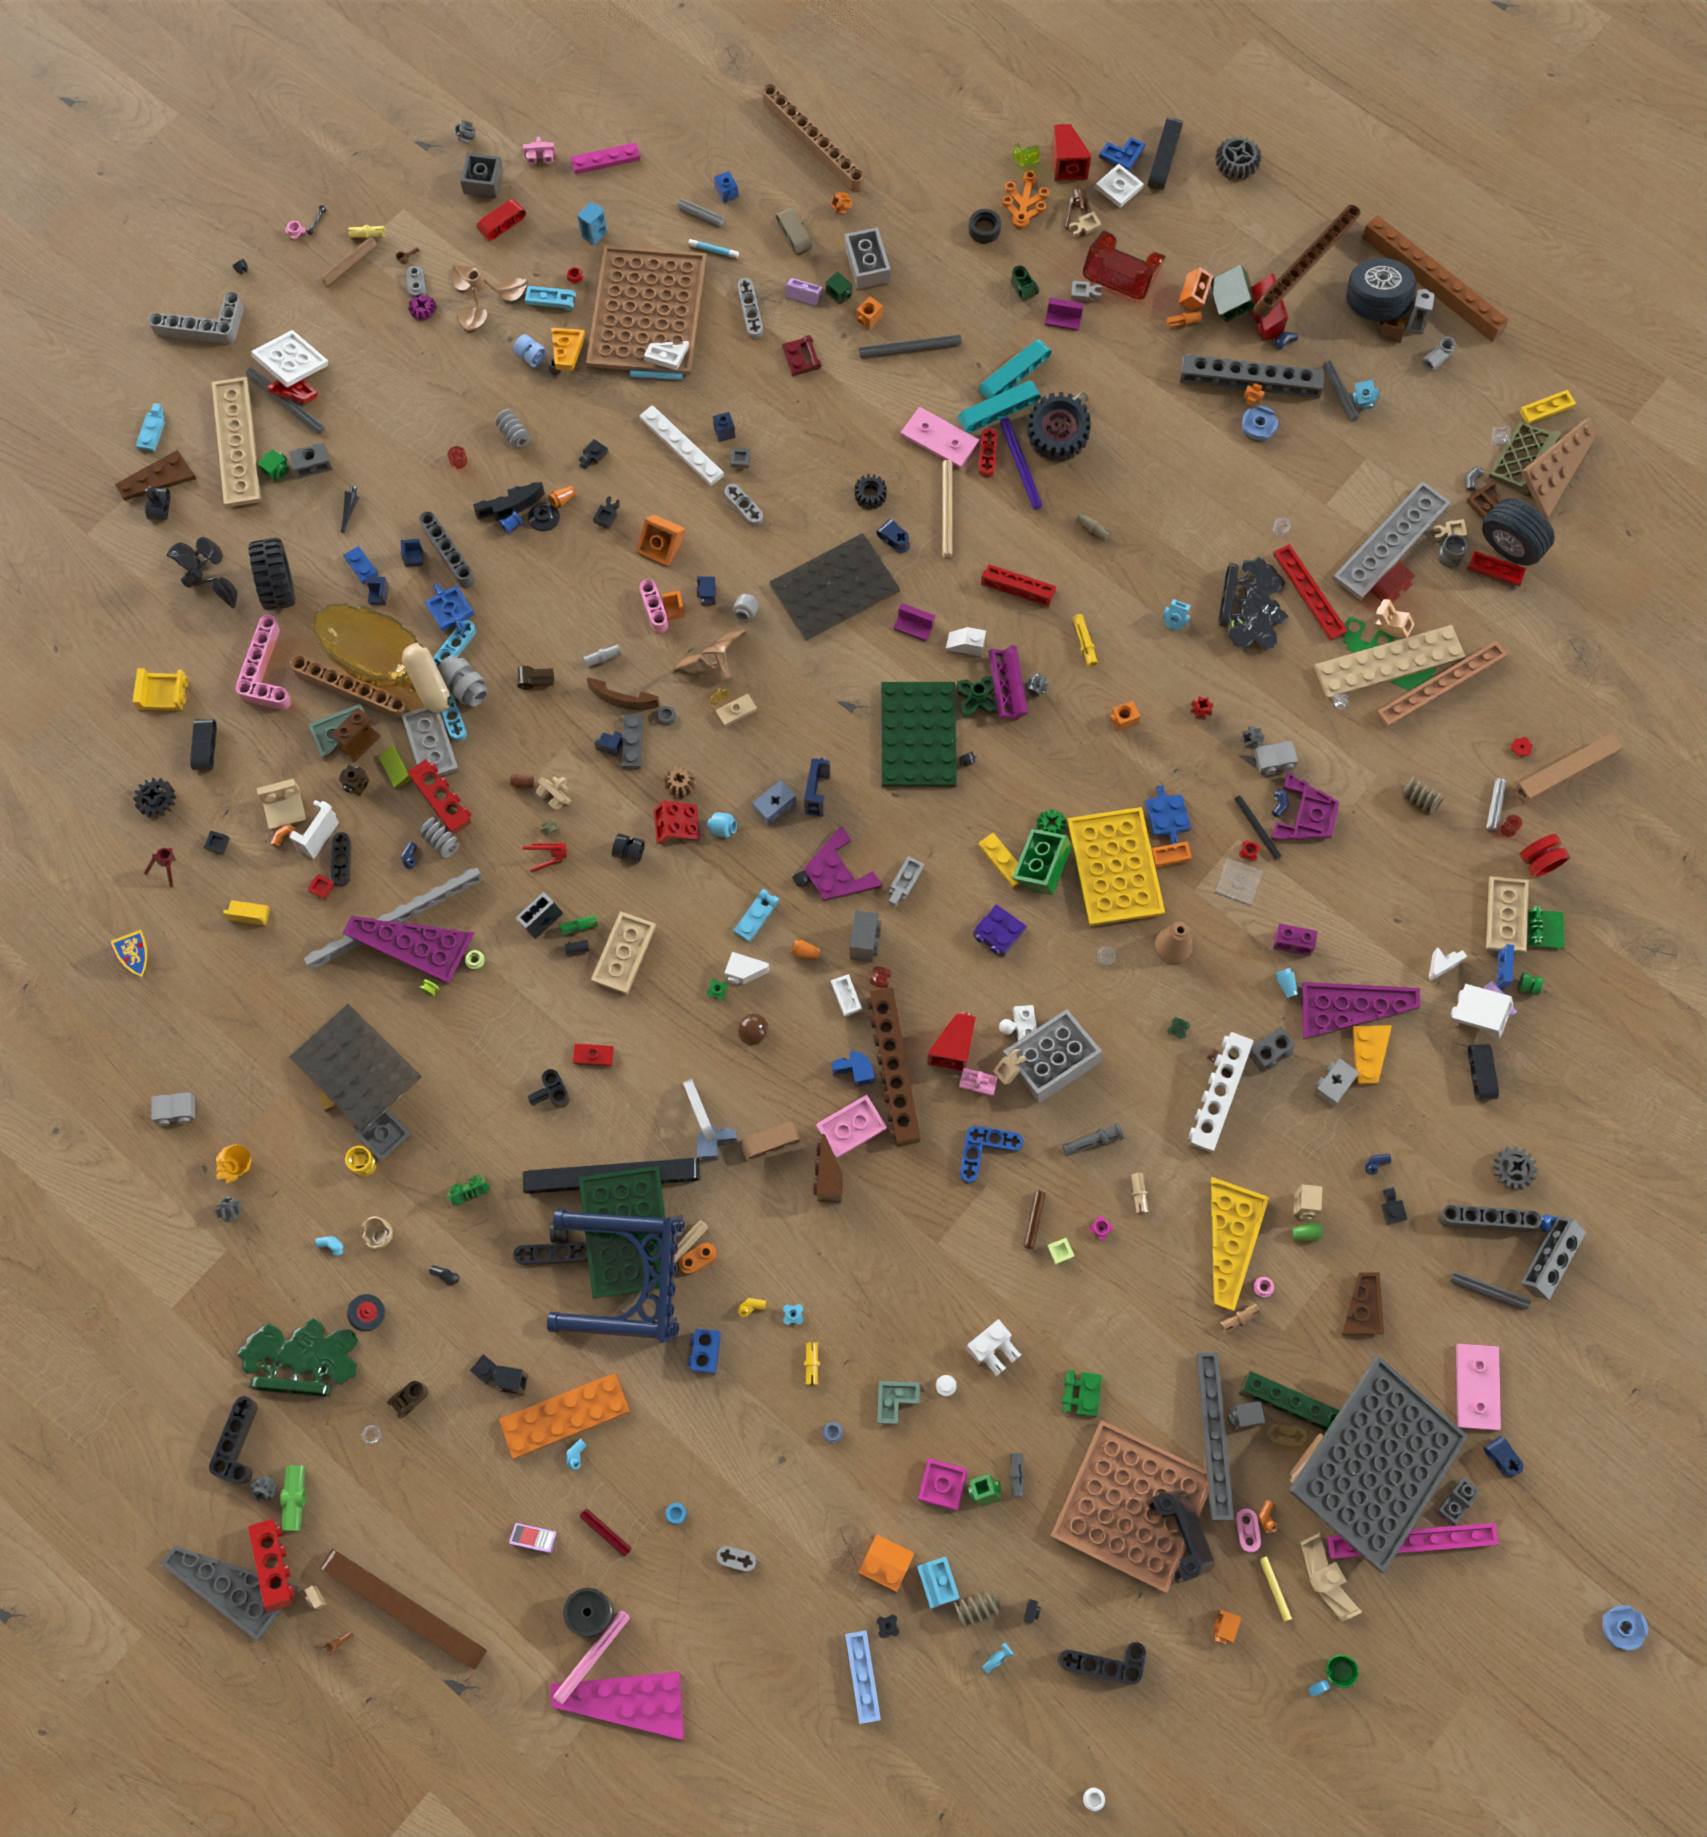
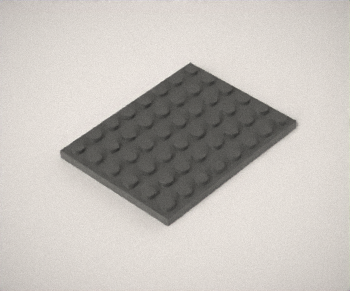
M1375 1356L1290 1487L1289 1492L1377 1571L1385 1573L1468 1436L1380 1356Z

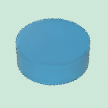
M672 1503L667 1507L665 1515L671 1524L679 1525L685 1521L687 1511L682 1504Z
M1322 1680L1310 1686L1308 1692L1311 1697H1314L1328 1690L1330 1686L1327 1680Z

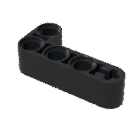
M242 1396L234 1402L209 1465V1470L214 1476L238 1484H247L253 1475L250 1467L237 1462L258 1408L257 1403L249 1397ZM244 1404L249 1405L248 1409H243L242 1407ZM239 1414L245 1416V1419L238 1417ZM237 1422H241V1429L235 1432L234 1425ZM232 1442L233 1449L227 1453L226 1445ZM224 1462L225 1469L219 1473L217 1470L218 1465ZM243 1468L244 1476L238 1480L237 1472Z
M1139 1642L1129 1643L1124 1650L1123 1662L1074 1650H1064L1058 1656V1664L1064 1670L1135 1685L1142 1679L1146 1649ZM1132 1646H1137L1140 1649V1656L1137 1659L1132 1658L1130 1655ZM1070 1654L1071 1659L1079 1660V1669H1076L1078 1664L1069 1663L1066 1666L1063 1657H1067ZM1087 1658L1092 1659L1095 1663L1092 1671H1087L1084 1668V1661ZM1108 1663H1112L1116 1668L1113 1676H1108L1105 1672V1666ZM1129 1668H1133L1137 1673V1677L1133 1681H1130L1126 1676Z

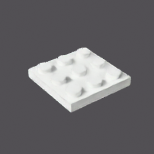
M293 330L251 351V357L286 387L328 366V360Z

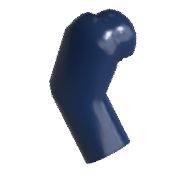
M409 841L401 854L403 864L408 869H412L416 865L413 853L417 845Z
M1390 1154L1372 1155L1365 1165L1366 1172L1370 1175H1375L1381 1164H1390Z

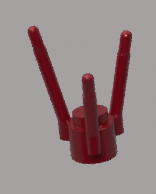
M161 848L156 854H152V859L144 874L147 875L155 861H157L160 866L166 867L169 886L173 887L171 863L176 861L172 848Z

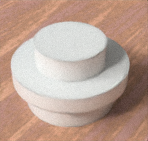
M949 1375L941 1376L936 1382L937 1392L942 1396L952 1395L956 1390L954 1378Z
M1097 1788L1088 1789L1083 1796L1084 1805L1091 1811L1102 1809L1105 1804L1103 1792Z

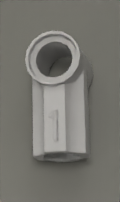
M1444 337L1439 345L1423 359L1422 363L1427 370L1434 371L1445 360L1451 358L1456 346L1454 339Z

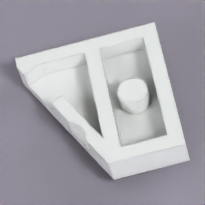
M683 341L681 345H673V342H665L663 344L650 343L644 355V361L678 370L689 348V342Z

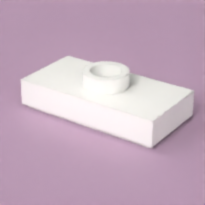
M849 974L831 980L832 988L844 1017L862 1011V1006Z

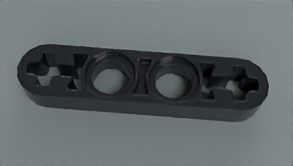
M584 1242L521 1245L513 1252L515 1261L520 1265L588 1261L587 1253L585 1257H582L581 1254H574L575 1258H572V1247H575V1252L581 1251L583 1247L587 1251V1246ZM561 1248H566L569 1251L568 1256L564 1259L558 1257V1251ZM534 1249L533 1255L535 1260H532L531 1256H525L524 1260H521V1258L518 1257V1254H521L522 1250H524L526 1254H532L531 1250ZM539 1250H548V1257L543 1260L539 1259L537 1256Z

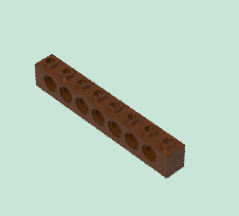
M893 988L870 991V998H867L868 1009H872L873 1016H870L871 1027L876 1028V1035H873L875 1047L879 1046L880 1053H877L878 1065H882L883 1072H880L881 1083L886 1084L887 1091H883L885 1103L889 1102L890 1110H887L888 1122L892 1121L893 1129H890L892 1141L896 1140V1146L919 1143L920 1133ZM886 1008L888 1012L886 1014H880L878 1012V1009ZM883 1026H889L891 1028V1031L888 1033H884L881 1030V1028ZM891 1044L895 1049L893 1051H886L884 1047ZM890 1063H895L898 1065V1068L890 1070L887 1066ZM899 1082L902 1086L899 1089H894L891 1087V1084ZM900 1100L905 1103V1106L897 1108L894 1103ZM904 1119L909 1124L906 1127H901L898 1125V1121Z

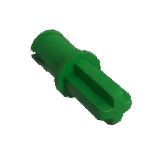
M596 914L581 919L577 917V920L559 924L561 934L564 935L576 931L582 932L584 929L598 927L597 921L589 923L590 921L597 920Z

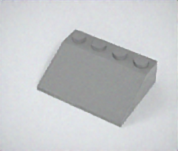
M1068 1009L1003 1051L1005 1056L1009 1057L1013 1049H1019L1017 1059L1020 1056L1026 1057L1022 1064L1017 1065L1020 1069L1018 1076L1038 1104L1103 1062L1102 1050Z

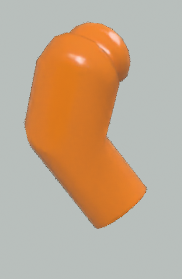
M286 824L279 828L271 841V845L279 848L287 834L290 836L293 831H297L296 827H293L292 824Z
M1268 1500L1265 1501L1259 1514V1521L1265 1532L1274 1533L1277 1530V1523H1274L1271 1514L1276 1505Z

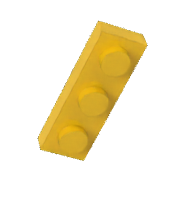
M1565 390L1523 406L1519 412L1526 423L1532 424L1574 408L1576 402L1570 392Z
M992 833L978 843L979 848L1009 885L1014 888L1020 884L1012 879L1018 862L997 836Z

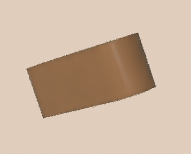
M787 1122L745 1137L739 1142L745 1159L749 1161L798 1143L800 1139L794 1123Z

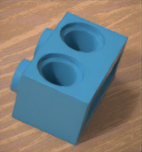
M590 202L577 217L581 237L595 245L607 233V226L603 208Z

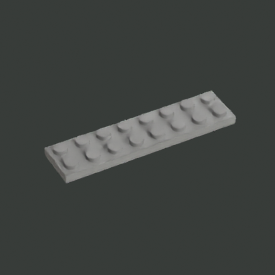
M1422 481L1334 575L1333 580L1362 601L1449 507L1451 502Z

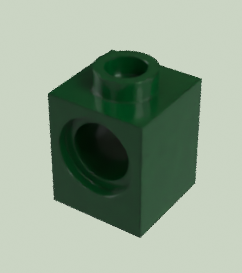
M836 272L825 282L826 293L839 304L849 300L852 296V283L839 272Z

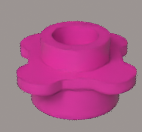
M1102 1216L1097 1217L1094 1225L1089 1227L1090 1233L1096 1234L1099 1240H1105L1106 1235L1113 1230V1225L1104 1220Z

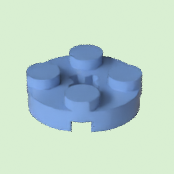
M1256 406V408L1251 410L1248 409L1242 419V432L1255 440L1267 441L1269 437L1274 435L1278 426V419H1276L1274 411L1265 406ZM1259 420L1263 421V425H1257L1256 422H1259Z
M1621 1605L1611 1608L1603 1615V1633L1610 1645L1621 1650H1634L1643 1644L1642 1642L1648 1634V1625L1645 1617L1640 1612L1633 1609V1607ZM1623 1621L1626 1625L1630 1626V1629L1627 1630L1628 1634H1625L1620 1629Z

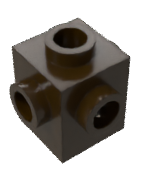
M348 765L339 777L343 790L361 796L369 782L365 770L359 766L353 767Z

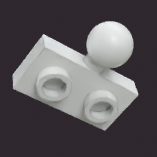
M1033 1005L1015 1006L1013 1008L1015 1023L1005 1019L999 1024L1001 1033L1009 1035L1016 1030L1017 1041L1021 1040L1037 1029Z

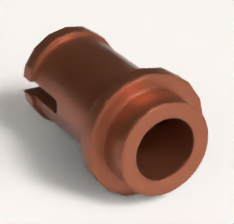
M515 773L511 775L510 785L514 786V788H517V786L534 787V775H517Z

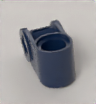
M888 519L876 531L877 536L896 550V552L905 553L910 547L909 534L892 519Z
M1503 1436L1497 1437L1483 1448L1487 1457L1496 1465L1503 1476L1512 1478L1523 1471L1522 1460ZM1510 1464L1514 1465L1513 1470L1508 1468Z

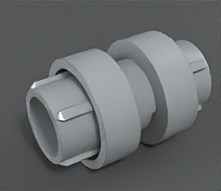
M449 656L439 664L438 670L447 689L453 690V695L461 704L475 707L486 699L488 689L485 679L478 672H473V667L464 658Z

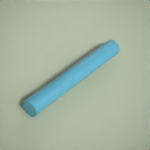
M630 370V377L683 380V373Z

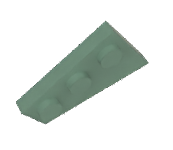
M361 704L308 724L322 759L338 748L331 733L357 708L364 712Z

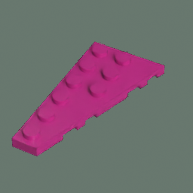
M680 1672L580 1681L563 1704L558 1703L553 1697L563 1683L551 1684V1704L554 1708L684 1740Z

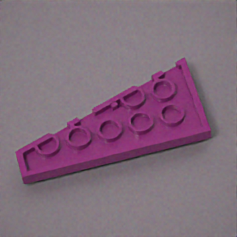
M357 916L350 917L343 931V935L447 984L450 983L475 932L470 931L463 932L455 929L448 930L433 926L396 923L395 921H381Z
M1303 982L1302 1040L1419 1009L1420 988Z

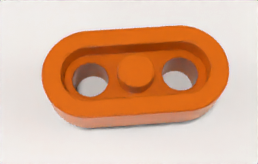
M703 1243L687 1252L679 1260L680 1270L684 1274L691 1275L711 1264L717 1257L715 1247L710 1243ZM704 1250L710 1251L708 1256H704L702 1253ZM687 1260H691L693 1262L692 1265L689 1267L685 1265V1262Z

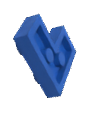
M1130 137L1122 149L1107 142L1100 152L1099 158L1115 166L1120 164L1127 171H1130L1145 148V143Z

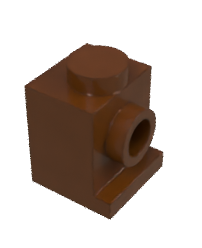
M1399 317L1395 320L1380 322L1378 332H1381V337L1398 340L1397 343H1401L1407 318Z

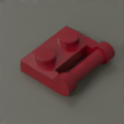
M810 335L782 344V350L792 377L815 371L822 367L820 360L817 359L812 344L813 339ZM805 346L811 359L809 364L806 363L802 347Z

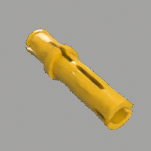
M1075 615L1072 620L1081 644V653L1085 656L1087 667H1095L1099 662L1094 651L1095 645L1091 642L1084 615Z

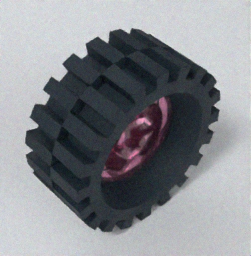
M1059 392L1057 397H1055L1054 393H1050L1049 399L1043 396L1040 404L1036 402L1034 410L1031 409L1028 418L1029 442L1031 446L1034 445L1036 453L1041 451L1043 458L1049 455L1052 461H1055V457H1059V461H1064L1065 456L1071 459L1074 457V453L1078 455L1081 453L1082 447L1085 448L1091 428V416L1087 412V406L1085 404L1081 406V399L1077 397L1076 400H1073V395L1070 393L1068 397H1063L1064 392ZM1063 419L1062 427L1059 431L1058 438H1055L1056 429L1059 426V420Z

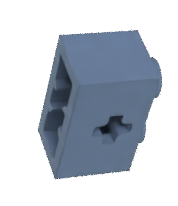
M780 780L752 803L753 810L767 825L772 822L775 823L785 811H790L795 807L796 795Z

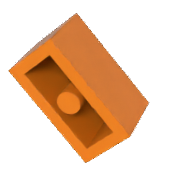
M1201 267L1188 273L1178 303L1191 312L1203 306L1213 275Z

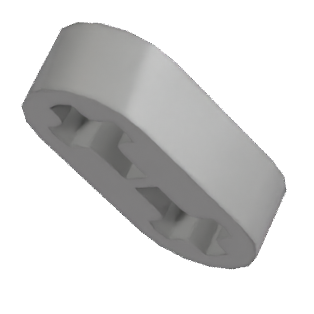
M730 1546L721 1547L717 1552V1560L723 1566L744 1572L752 1571L756 1566V1558L750 1552ZM729 1550V1554L736 1558L735 1560L728 1559L727 1562H723L724 1559L721 1557V1553ZM746 1556H750V1560L753 1563L744 1568V1564L738 1562V1557L745 1559Z

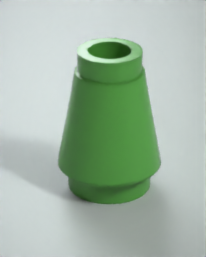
M1315 1221L1292 1229L1294 1241H1318V1239H1323L1321 1223H1315Z

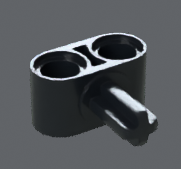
M149 486L145 490L147 494L146 518L148 520H167L171 498L169 489Z
M548 1069L543 1072L542 1082L544 1088L528 1095V1100L532 1106L547 1099L552 1100L553 1104L558 1108L566 1107L570 1102L569 1094L558 1072L554 1069ZM549 1077H556L554 1083H547ZM560 1093L565 1094L562 1100H555L556 1095Z

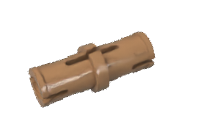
M1252 1303L1241 1311L1237 1310L1233 1316L1220 1322L1219 1325L1222 1326V1331L1228 1334L1239 1326H1245L1246 1322L1260 1315V1309L1255 1303Z

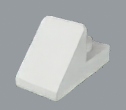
M1436 948L1432 954L1429 973L1430 981L1462 963L1467 957L1462 950L1459 953L1454 951L1445 957L1440 949Z

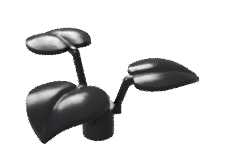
M200 537L196 541L198 552L205 557L199 565L197 558H195V552L189 545L180 542L169 549L166 556L188 570L181 576V582L184 586L192 588L195 584L200 586L203 583L211 582L214 592L232 609L236 607L237 590L229 580L223 577L220 579L213 577L201 580L203 573L200 569L208 560L215 565L222 561V551L215 542L206 537Z

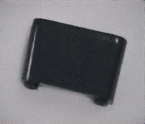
M1175 1490L1147 1500L1146 1503L1149 1511H1158L1162 1514L1163 1518L1171 1515L1174 1516L1188 1556L1179 1559V1569L1173 1573L1176 1583L1179 1584L1209 1573L1214 1567V1559L1189 1494L1184 1490Z

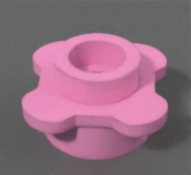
M298 221L289 222L285 228V232L290 234L292 239H297L306 232L305 228L301 227Z

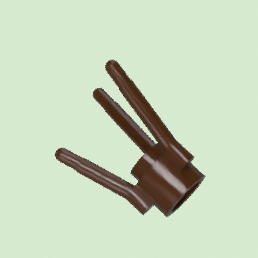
M1082 188L1075 189L1072 193L1073 197L1069 199L1070 205L1065 229L1069 227L1074 204L1076 207H1081V210H1084L1085 205L1087 213H1091L1088 198H1086V191Z

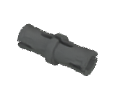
M1010 1453L1011 1473H1009V1477H1011V1497L1025 1496L1024 1477H1026V1474L1023 1472V1453Z

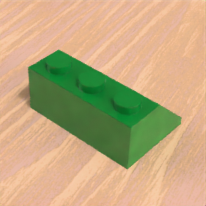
M1031 829L1012 879L1035 892L1053 896L1072 848L1067 836Z

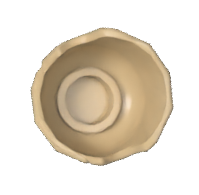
M375 1216L368 1218L362 1225L364 1230L362 1239L368 1247L381 1249L386 1247L391 1241L393 1229L388 1221Z

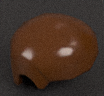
M756 1013L746 1015L740 1021L738 1027V1036L742 1042L748 1045L759 1044L768 1032L767 1021Z

